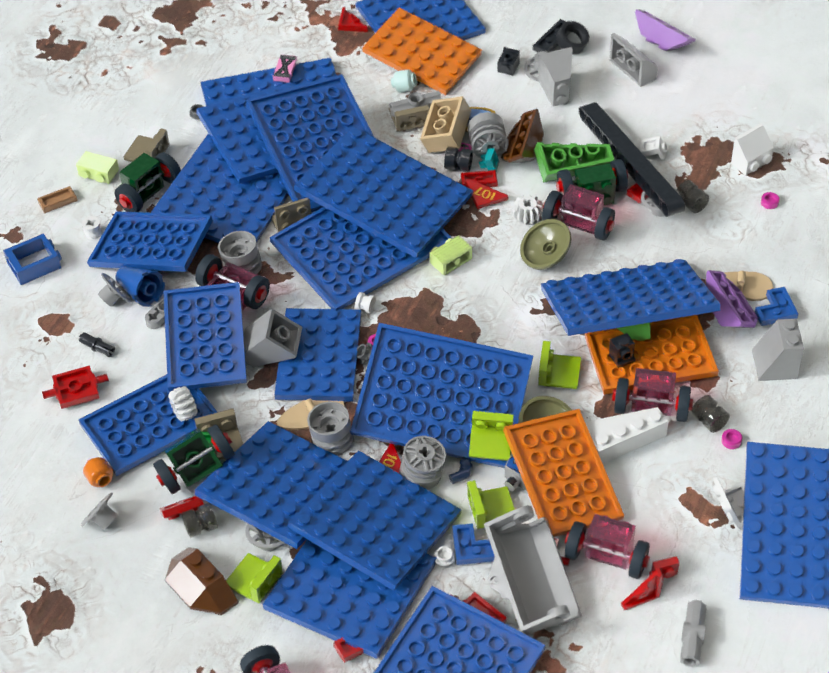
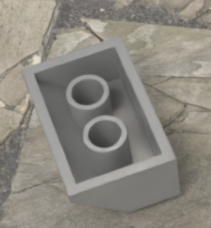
M615 33L611 34L609 60L640 87L656 80L658 66L626 39Z

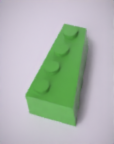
M537 142L534 149L543 183L557 180V172L560 170L568 169L572 177L575 176V170L609 164L614 160L610 144L577 145V143H570L568 145Z

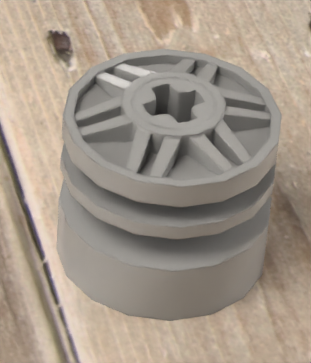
M485 112L474 116L469 121L467 126L473 153L477 157L481 158V155L487 154L490 148H495L498 157L507 150L508 139L503 120L499 115Z
M235 231L227 234L220 240L218 249L225 273L229 278L246 280L258 274L262 267V260L255 236L246 231Z
M327 401L313 407L309 412L307 421L313 444L335 455L341 454L351 446L354 435L350 434L351 422L348 410L344 405L338 402Z
M416 436L410 439L404 447L399 470L400 474L407 480L427 490L435 487L441 479L446 458L445 448L433 437Z

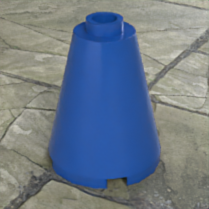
M123 266L116 272L115 279L117 283L139 305L144 307H150L153 302H158L165 290V282L162 279L163 275L157 271Z

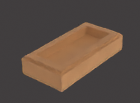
M68 186L39 197L37 200L45 214L76 202L77 197L72 188Z

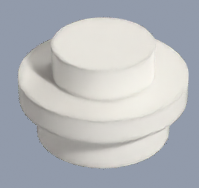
M447 546L439 547L434 553V557H436L435 563L441 567L450 566L455 560L454 552Z

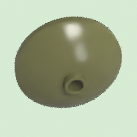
M556 219L538 222L527 231L520 245L522 260L529 267L537 270L553 267L569 251L571 232L562 221Z
M534 397L528 400L521 408L518 423L572 411V409L566 403L554 397Z

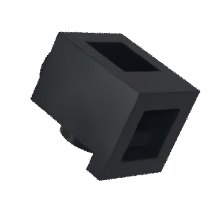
M504 47L497 61V72L513 76L520 64V50Z
M628 333L610 339L609 356L618 368L636 360L634 357L635 343Z

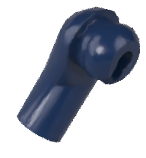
M462 458L459 471L449 474L452 484L470 477L473 464L469 458Z

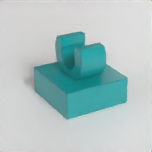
M490 148L487 154L480 156L482 161H479L478 164L481 169L487 168L488 171H497L500 160L495 148Z

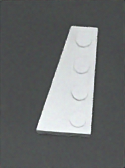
M658 407L585 422L602 464L667 436L668 420Z

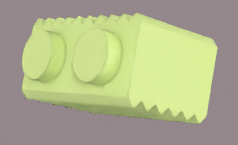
M85 151V154L83 153V156L76 163L80 177L89 178L101 183L109 184L119 171L117 159Z
M459 235L453 239L450 238L445 244L440 247H434L429 253L430 263L439 272L446 275L472 259V247L462 237L460 238Z

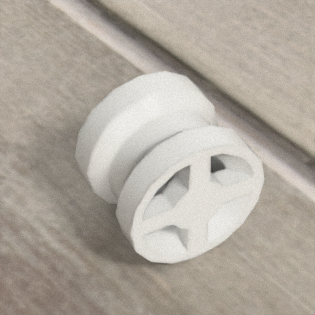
M87 217L82 221L86 238L96 239L101 236L102 229L97 217Z
M360 292L356 298L355 310H365L366 313L371 314L375 306L376 297L374 295L367 296L365 293Z

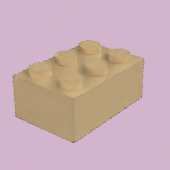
M463 96L432 100L420 138L428 153L446 151L448 146L460 149L471 109Z

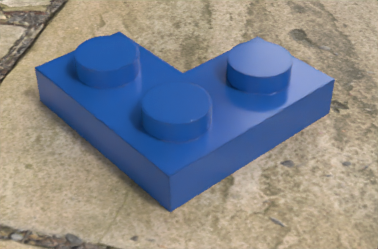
M785 287L767 290L766 296L770 304L755 307V314L761 326L774 324L776 320L798 319V312Z
M473 523L452 525L457 565L494 562L495 555L490 541H475Z

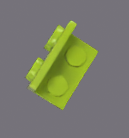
M543 341L538 385L577 389L581 357L556 355L554 350L550 349L551 341Z
M473 411L469 457L508 461L511 449L503 429L505 426L513 425L514 415Z
M475 480L467 482V497L477 529L485 528L484 523L515 510L507 486L482 491L481 488H477Z
M248 553L226 581L232 590L259 604L283 574L281 558L274 555L270 561L266 562Z

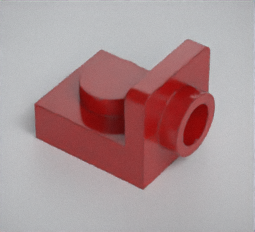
M677 556L652 562L649 576L658 569L663 574V578H672L678 575L680 563Z

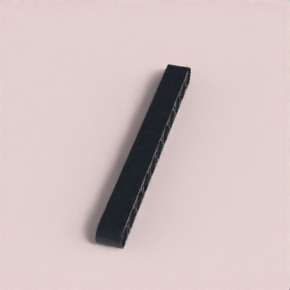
M597 102L579 107L578 111L581 120L602 144H610L613 157L616 160L621 159L628 174L666 217L685 211V203L682 197Z

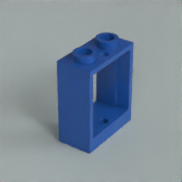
M44 233L3 250L6 262L20 285L61 269L60 260H62V257L58 250H54L55 247L52 240L47 239ZM43 249H46L50 255L24 267L18 261Z

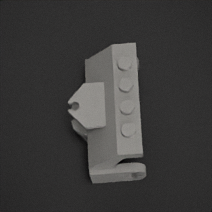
M522 506L484 523L495 555L488 580L491 581L494 578V581L498 582L495 585L491 584L490 587L497 590L503 599L511 601L521 632L530 635L544 628L566 624L582 617L547 518L542 517L529 524H522L532 519L535 515L531 506Z

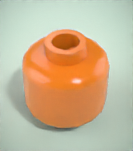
M102 457L88 460L83 469L84 476L93 487L107 486L114 474L109 463Z

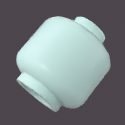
M409 69L396 71L393 78H391V85L399 93L412 91L417 85L416 74L412 73Z

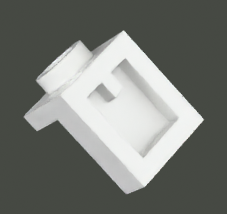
M661 136L641 140L639 150L645 157L658 154L661 160H665L668 146L666 142H663Z

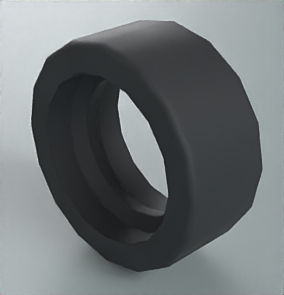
M567 21L556 34V40L561 49L572 47V54H578L583 51L589 42V33L585 26L579 22ZM569 31L576 34L580 38L581 43H573L568 40L565 32Z

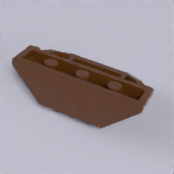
M537 108L522 113L520 120L508 134V147L501 155L503 161L523 163L536 158L534 153L537 142L542 143L544 137L541 118Z
M188 547L171 559L165 582L190 609L223 615L238 604V600L224 576L199 549Z

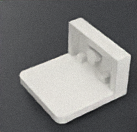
M713 478L715 485L712 487L730 523L735 522L738 529L743 527L744 482L724 491L718 478Z

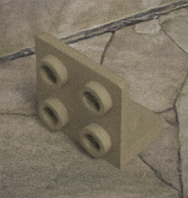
M428 105L396 111L395 117L391 115L397 132L424 126L430 109Z
M160 128L153 138L138 135L123 156L124 160L133 162L143 153L153 158L160 153H165L170 145L167 130Z
M309 198L274 208L275 215L272 216V222L277 232L311 214Z
M233 408L195 418L196 429H200L201 432H208L210 427L215 424L218 425L222 433L226 432L232 441L230 446L234 452L243 445ZM217 450L215 451L219 460L225 459L222 453L217 452Z

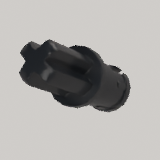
M85 332L79 336V342L90 347L94 352L98 351L107 357L113 355L109 353L110 351L115 352V347L103 342L100 337L95 338Z

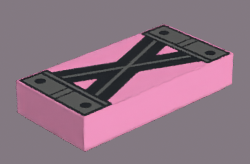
M280 55L273 74V81L290 82L297 63V56Z

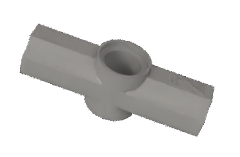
M439 90L423 95L414 92L407 99L389 103L392 117H395L396 111L428 105L430 108L432 100H439L442 97Z
M700 600L688 602L686 621L683 624L681 638L683 644L680 662L689 667L699 665L701 647L704 644L706 630L704 623L707 605Z

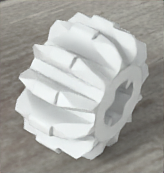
M523 195L522 198H517L513 204L514 218L518 219V222L524 221L525 224L527 222L533 224L534 221H539L540 217H542V201L538 200L537 197L532 198L531 195L528 197Z
M178 387L169 393L168 397L171 407L181 422L196 416L197 406L187 387Z

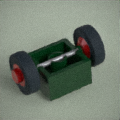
M143 153L119 172L121 185L114 191L115 198L125 211L139 212L143 208V204L164 187L163 180L172 183L180 173L181 168L176 160L167 153H160L155 158Z
M621 159L613 160L609 164L575 170L574 181L569 170L564 169L557 172L556 188L558 192L563 194V202L572 201L575 197L580 210L614 204L615 191L622 192L627 190L628 172Z
M215 424L208 429L212 444L208 443L201 430L198 429L166 449L165 453L174 465L173 469L167 466L163 459L153 463L158 473L156 478L162 487L165 485L171 494H175L181 489L177 482L176 474H179L186 486L190 487L223 466L214 453L216 450L222 453L226 460L235 455L234 450L230 446L232 443L230 437L226 432L223 434L218 425Z

